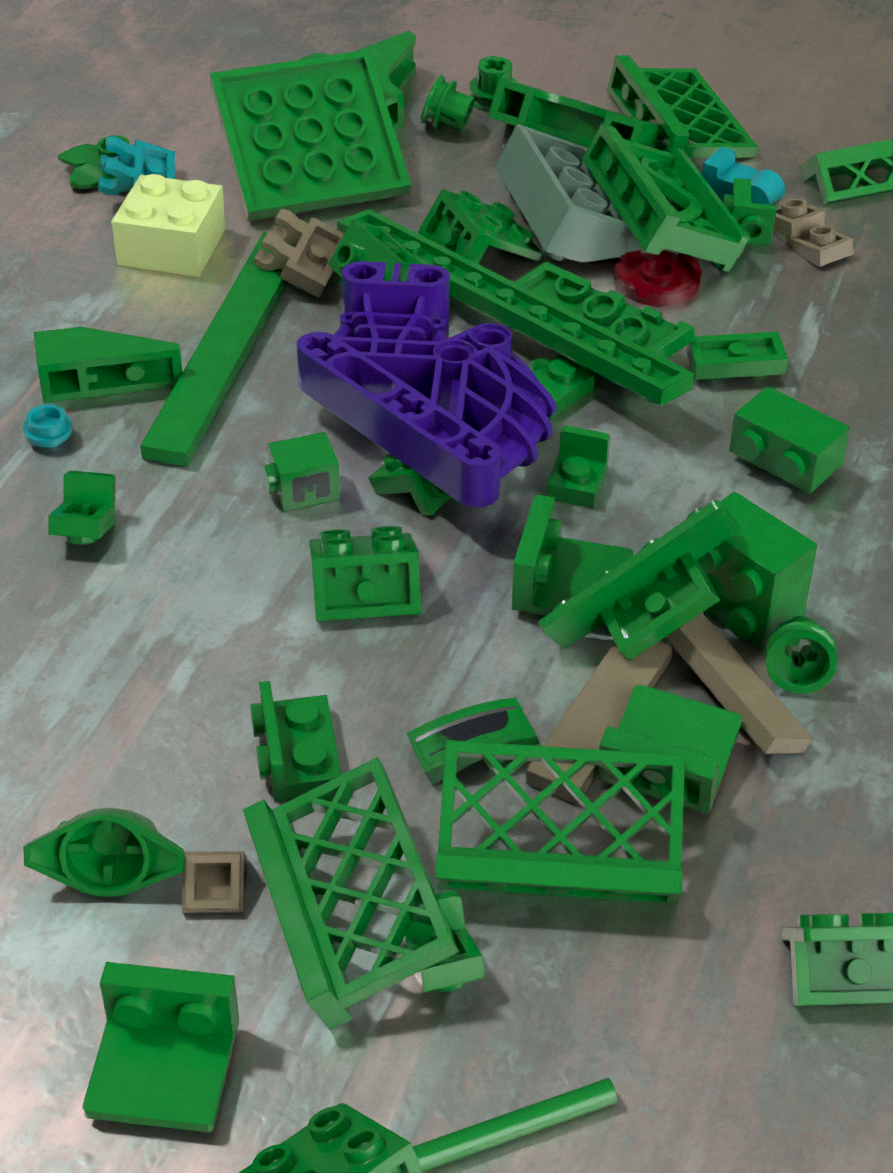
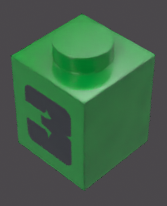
M326 432L268 443L269 464L262 465L263 481L267 493L276 494L283 512L340 500L339 462Z

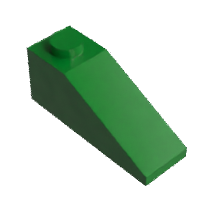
M86 327L34 332L37 368L43 403L174 388L183 372L179 343Z

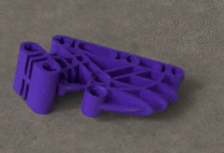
M360 261L348 264L342 270L343 314L340 315L339 329L333 335L325 332L308 333L297 341L298 387L306 395L458 502L471 507L492 505L500 496L501 478L517 466L527 467L535 463L538 459L536 445L538 442H544L552 437L553 428L548 417L557 412V405L554 399L538 381L531 369L512 352V332L506 326L495 323H483L449 338L450 274L445 268L436 265L410 264L407 282H401V263L394 264L392 281H386V262Z

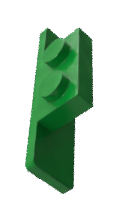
M718 500L694 510L687 516L685 521L663 536L646 543L641 551L618 567L602 573L596 582L574 597L556 605L551 613L539 620L542 631L563 648H568L605 623L620 653L631 661L720 601L698 559L738 533L741 527L732 514Z

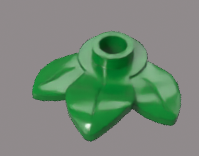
M112 135V137L120 138L125 143L130 144V141L123 136ZM107 137L100 139L97 145H79L58 155L59 161L75 168L69 179L71 187L91 189L98 187L100 177L109 180L117 178L114 175L105 173L99 167L101 154L108 157L118 156L115 152L106 150Z

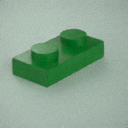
M778 331L695 336V340L686 347V353L695 380H718L721 378L749 376L765 377L767 375H782L787 372L788 357Z

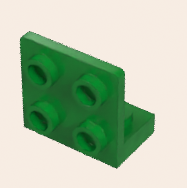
M442 189L418 230V234L477 264L480 263L489 245L539 261L543 255V252L533 242L534 235L528 229L518 225L513 219L515 213L499 202H493L492 205L485 204L478 197L467 191H461L460 194H456Z
M535 494L513 563L511 610L548 615L560 602L574 597L596 582L602 573L618 567L631 558L633 550L561 537L563 521L554 519L555 497Z
M382 526L372 528L371 535L351 537L349 530L334 529L320 532V539L309 540L316 621L422 614L419 556L411 533H402V528L398 526Z
M638 684L633 689L618 729L606 727L599 744V750L685 755L683 807L709 814L742 726V716L732 711ZM599 766L600 781L613 785L617 783L602 766ZM616 767L624 776L633 769L630 767ZM645 769L630 783L639 793L662 800L671 792V770Z
M106 962L100 980V988L107 1022L82 1105L84 1116L87 1119L199 1132L213 1131L239 1024L234 975Z
M340 1103L316 1113L309 1120L307 1126L281 1144L272 1145L256 1155L253 1163L239 1173H423L411 1142L347 1104Z

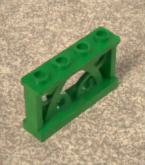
M601 123L582 160L643 250L659 255L663 248L713 261L720 271L729 272L737 258L742 254L749 237L684 150L674 148L672 153L626 140L622 138L615 127Z

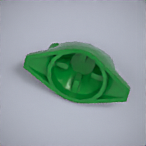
M119 808L92 809L76 815L68 821L61 822L54 830L37 837L23 847L24 866L76 890L94 896L117 897L126 895L184 872L183 848L159 833L154 823L147 817L131 810Z

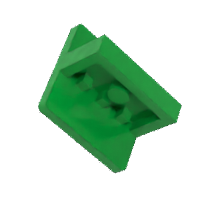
M893 912L859 913V926H849V914L797 915L798 927L781 928L782 940L790 941L794 1005L893 1003Z

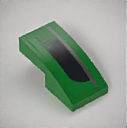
M516 697L494 700L463 708L427 722L406 733L421 767L432 785L443 780L446 740L537 745L540 743ZM458 757L457 772L482 758ZM496 759L500 764L508 761L505 759Z

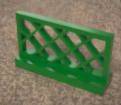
M615 55L607 92L624 115L660 125L654 148L672 153L674 148L684 150L689 158H709L719 148L725 147L736 151V158L756 157L759 148L696 68H639L630 55Z
M446 740L439 843L435 869L437 889L677 905L682 895L683 870H681L685 755ZM458 757L483 758L497 775L474 795H471L456 778ZM496 759L513 761L503 768ZM527 761L543 762L557 778L534 799H531L511 777V774ZM556 763H568L573 765L569 767L565 772H563L562 769ZM586 765L602 766L617 782L593 804L571 780ZM616 767H630L633 769L624 776ZM645 769L671 770V792L654 807L630 783ZM504 781L525 806L500 827L479 802ZM561 786H564L585 810L560 831L538 806ZM623 789L643 810L645 815L621 835L599 809ZM456 790L465 802L454 811ZM670 804V820L668 824L659 813ZM471 809L493 832L477 848L451 847L453 824ZM531 812L554 837L537 852L521 851L507 835L509 831ZM591 816L614 841L598 856L582 855L567 839L569 835ZM652 820L669 839L668 861L643 859L627 841ZM500 840L508 850L490 848ZM560 844L568 854L550 852ZM621 848L629 858L610 856Z
M378 757L274 809H271L264 799L243 809L305 1000L329 1030L353 1019L349 1010L350 1006L459 952L389 777ZM375 781L378 790L368 810L347 806L354 791ZM385 808L387 810L388 815L383 814ZM314 811L325 814L314 837L295 832L292 822ZM340 818L360 822L349 847L328 842ZM376 827L392 830L396 833L385 856L364 851ZM301 848L307 849L305 854H303ZM403 853L406 858V861L400 860ZM322 854L342 859L330 884L314 880L311 877ZM357 863L379 868L367 893L345 888ZM393 873L414 878V883L404 903L381 898ZM318 894L323 895L321 902L319 900ZM339 900L360 906L347 932L329 927L328 921ZM422 901L424 903L426 910L419 908ZM375 910L397 916L385 942L363 936ZM412 920L433 926L437 939L415 950L400 947ZM335 942L341 944L340 947H339V949H338V951H337ZM356 948L378 954L369 973L348 982L345 970Z

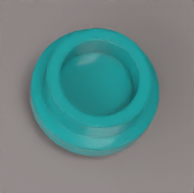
M53 404L39 405L31 409L26 415V421L23 424L24 437L29 443L43 448L56 447L70 437L72 434V423L61 407Z

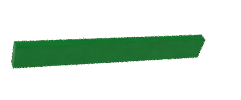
M268 232L262 233L141 443L142 459L185 467L189 466L288 283L280 278L283 269L266 271L253 263L259 249L272 254L269 250L260 246Z

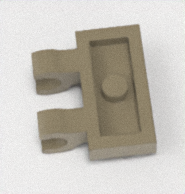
M281 209L274 222L283 226L286 230L273 225L260 245L272 254L259 249L253 263L266 271L283 269L280 275L281 279L319 298L333 272L328 262L344 234L313 217L309 223H306L291 211Z

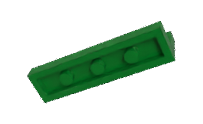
M893 139L816 153L800 166L803 181L817 180L823 205L893 192ZM880 167L890 171L883 183H876L864 174L865 170ZM847 174L853 178L846 190L834 192L830 177ZM858 183H860L861 185H863L862 187H857V188H856V186H857Z

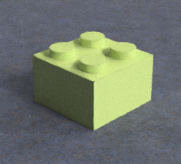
M157 174L140 175L111 221L117 265L200 277L226 230L222 185L207 184L201 180L185 181L170 179Z

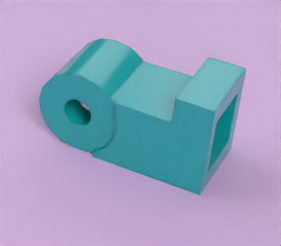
M721 147L703 162L702 176L721 201H723L724 194H732L734 178L751 179V203L776 205L785 195V184L778 173L768 169L757 171V169L735 162L736 151Z

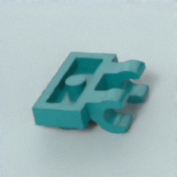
M107 137L106 150L115 152L118 156L108 157L101 154L99 167L105 173L114 175L117 178L109 180L100 177L98 191L112 196L118 195L123 191L130 192L140 175L157 174L165 178L175 179V151L135 140L134 145L125 143L120 138Z

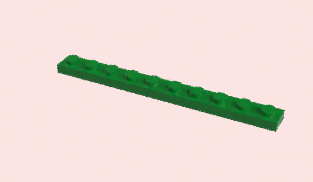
M370 209L337 221V230L345 234L353 219L385 229L422 264L440 266L449 272L450 298H455L474 308L478 313L487 315L507 325L510 330L520 332L539 342L541 346L570 358L577 365L591 369L608 378L611 383L621 385L635 392L650 403L662 406L692 390L693 372Z

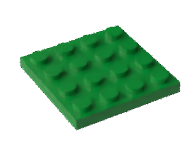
M370 49L210 73V86L247 221L276 217L281 209L289 210L292 213H300L410 194V179Z

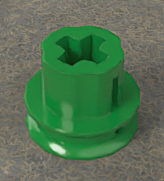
M489 56L479 61L477 77L473 78L470 82L469 88L472 92L470 97L474 98V107L476 109L490 112L499 78L517 82L512 77V62L507 58Z
M440 75L433 84L426 99L421 115V123L427 124L430 122L433 129L436 130L442 123L462 132L471 116L475 100L456 91V81L448 83L445 77Z
M795 616L788 621H784L773 632L766 644L765 665L769 677L778 687L790 693L806 694L818 691L831 681L837 671L838 657L834 638L824 627L819 626L815 620L809 617ZM800 639L809 641V645H804L800 652L792 650L791 646H797Z

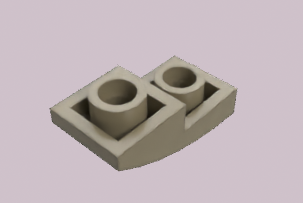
M799 198L785 200L781 203V206L776 207L773 231L786 245L809 262L821 267L854 254L853 238L837 232L834 227L825 226L824 210L809 205L806 200Z

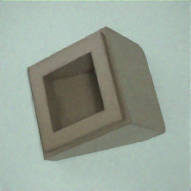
M244 851L184 852L182 880L183 914L244 913L247 856Z

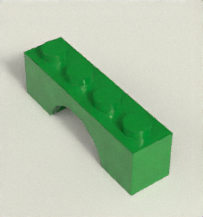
M503 78L498 80L488 115L489 118L514 126L519 124L585 147H589L601 123L615 127L623 139L652 148L655 146L660 125Z

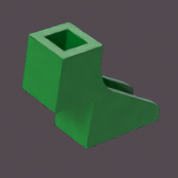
M410 31L356 50L370 49L395 131L404 128V92L401 90L416 73V63L413 61V47L416 45V36Z

